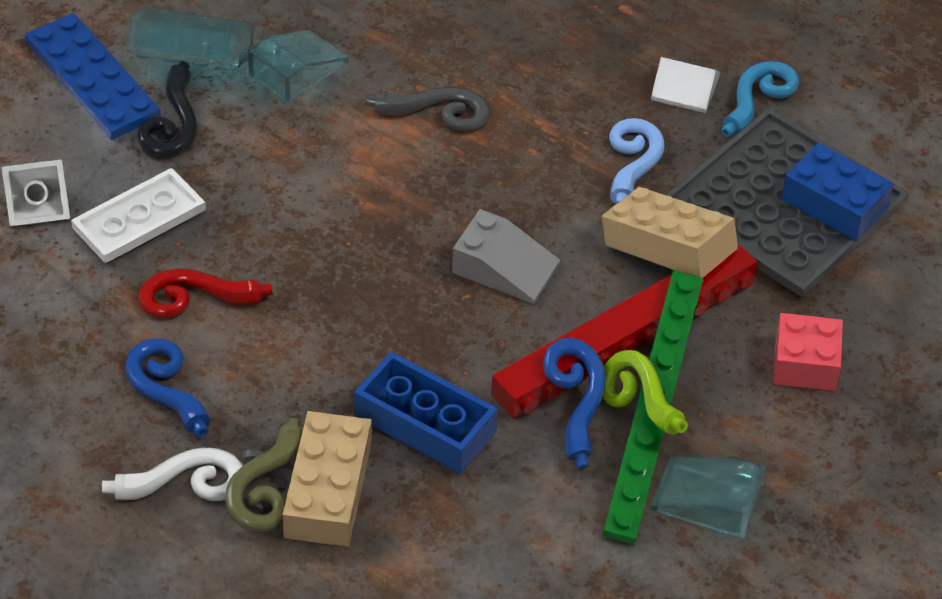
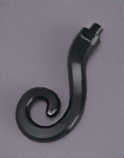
M180 61L178 65H173L170 68L165 82L167 98L182 124L179 136L175 140L166 143L158 142L150 136L152 131L162 130L166 140L174 138L176 126L165 117L148 118L140 125L137 136L141 148L148 154L158 158H170L182 154L191 146L197 134L196 117L185 94L191 78L190 66L185 61Z

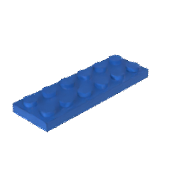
M75 13L25 33L26 43L111 140L139 128L148 118L161 117L160 108Z

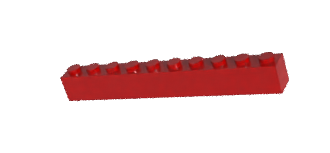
M739 244L736 251L703 277L694 316L703 314L709 307L718 302L726 301L730 295L737 291L747 289L755 281L758 261ZM672 275L493 374L491 396L513 419L523 414L531 413L538 405L549 399L557 398L566 389L560 388L549 381L544 372L543 360L547 349L553 343L563 338H575L589 344L599 355L603 366L617 352L636 350L647 343L654 342ZM573 355L560 357L557 366L560 372L564 374H569L571 367L575 363L582 365L584 376L581 383H583L588 377V372L583 362Z

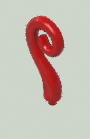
M170 269L151 276L143 283L138 293V302L142 310L148 315L167 319L184 313L189 305L190 295L184 287L179 285L196 287L235 305L262 303L261 297L273 295L271 283L259 285L258 279L232 282L197 270ZM165 288V295L176 300L171 304H160L155 301L154 296L159 290Z

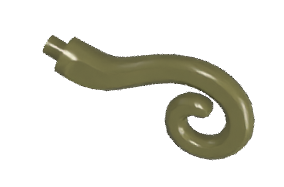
M290 418L288 424L280 427L274 446L269 451L244 464L229 480L226 488L227 510L232 519L242 528L253 532H265L276 528L283 521L286 501L280 491L269 485H259L249 492L247 500L250 506H256L262 500L272 505V511L266 515L255 514L248 510L243 501V493L246 486L252 480L286 465L294 458L298 452L303 432L299 419Z

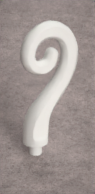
M192 449L171 457L147 472L116 474L115 481L102 480V494H115V500L144 498L160 489L185 470L195 466L208 465L199 467L194 471L191 477L193 491L200 498L207 501L226 500V488L229 480L243 465L233 454L221 449ZM214 466L220 467L228 473V480L222 485L210 486L205 483L216 476V468Z

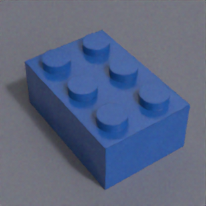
M818 142L786 174L781 200L857 241L888 209L894 183Z

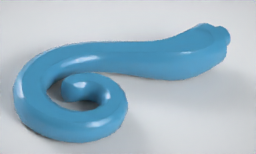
M773 61L760 62L747 68L737 84V108L724 118V126L721 128L722 135L725 137L730 135L736 136L753 121L755 108L752 85L758 79L763 77L760 80L759 86L765 95L783 99L793 95L798 89L799 76L796 71L785 63ZM772 76L782 78L786 84L783 86L773 85Z

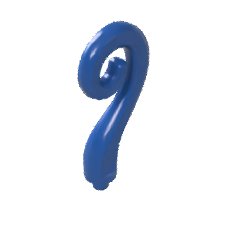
M158 338L144 340L135 345L128 353L125 363L126 376L131 385L145 397L176 411L180 415L187 431L195 433L197 437L205 436L208 433L207 427L210 424V418L201 402L188 393L152 381L142 371V363L147 357L163 354L170 358L168 363L159 364L156 360L150 359L147 362L146 368L155 378L174 376L183 366L184 358L181 349L172 341Z
M563 338L553 343L547 349L543 360V368L546 377L552 384L565 389L579 385L583 380L584 372L580 363H575L571 367L569 374L560 372L557 366L560 357L573 355L579 358L587 369L589 385L584 397L567 423L564 439L567 458L575 460L577 469L582 470L589 467L587 457L593 453L588 427L603 397L605 370L599 355L589 344L575 338Z

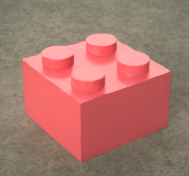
M780 313L775 343L773 384L836 391L841 370L843 320Z

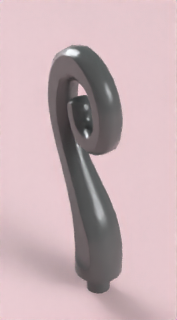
M458 87L435 88L409 95L379 91L377 96L367 94L365 99V105L375 107L374 112L376 114L385 116H404L431 105L450 102L442 109V121L448 128L458 132L479 130L485 126L490 117L489 106L484 98L475 92ZM466 105L475 112L474 116L468 119H460L454 116L455 114H463L466 110Z

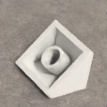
M661 57L651 100L706 113L720 77V72Z
M62 159L2 167L10 226L70 219Z

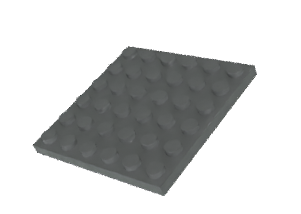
M768 108L670 190L666 196H671L672 198L735 218L737 243L758 261L757 269L800 297H803L908 201L909 192L894 184L888 209L857 241L781 200L786 174L818 142L869 170L871 169Z

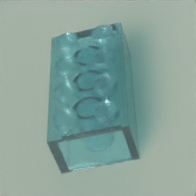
M145 7L130 18L128 52L136 53L137 57L143 59H151L153 56L164 57V61L170 63H179L181 60L190 61L193 66L207 67L208 64L219 66V69L224 71H235L236 68H239L252 56L254 23Z

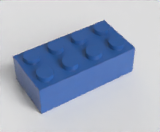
M390 352L354 392L355 417L372 419L373 427L460 474L483 449L497 430V407L393 352Z

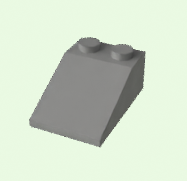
M479 209L453 247L452 273L535 304L560 265V259L508 219Z

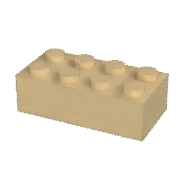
M636 188L601 216L606 246L700 278L706 276L738 249L735 218L648 190L647 188Z
M307 411L283 511L285 539L345 547L350 546L372 444V419Z

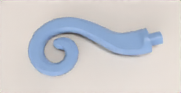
M638 118L625 119L617 122L610 131V144L613 149L620 153L635 154L641 152L645 146L643 136L649 142V149L644 155L622 168L615 175L610 189V198L615 204L634 190L637 180L649 172L663 155L665 147L663 135L654 124ZM627 133L641 134L637 135L633 141L622 139V136Z

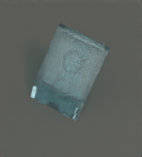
M311 30L268 36L247 50L249 75L286 102H290L349 61L347 55Z
M670 457L650 510L745 539L763 491L767 466L739 457Z

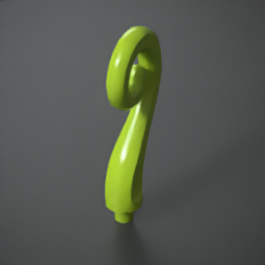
M624 350L614 354L604 366V401L610 406L621 408L626 407L633 400L637 392V378L630 371H622L620 373L622 369L630 366L637 371L640 377L646 410L654 425L669 435L685 432L688 428L683 412L667 403L659 377L651 361L645 355L635 350ZM620 373L623 389L617 394L615 383Z

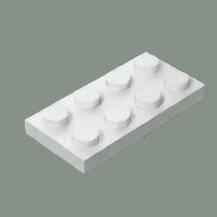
M170 168L72 219L71 223L74 231L106 264L205 211L206 205L205 201Z

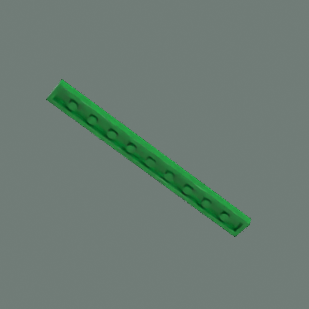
M673 270L649 358L657 372L665 399L669 405L672 402L703 278ZM643 387L640 391L602 533L603 537L634 545L664 433L663 430L654 425L647 413Z

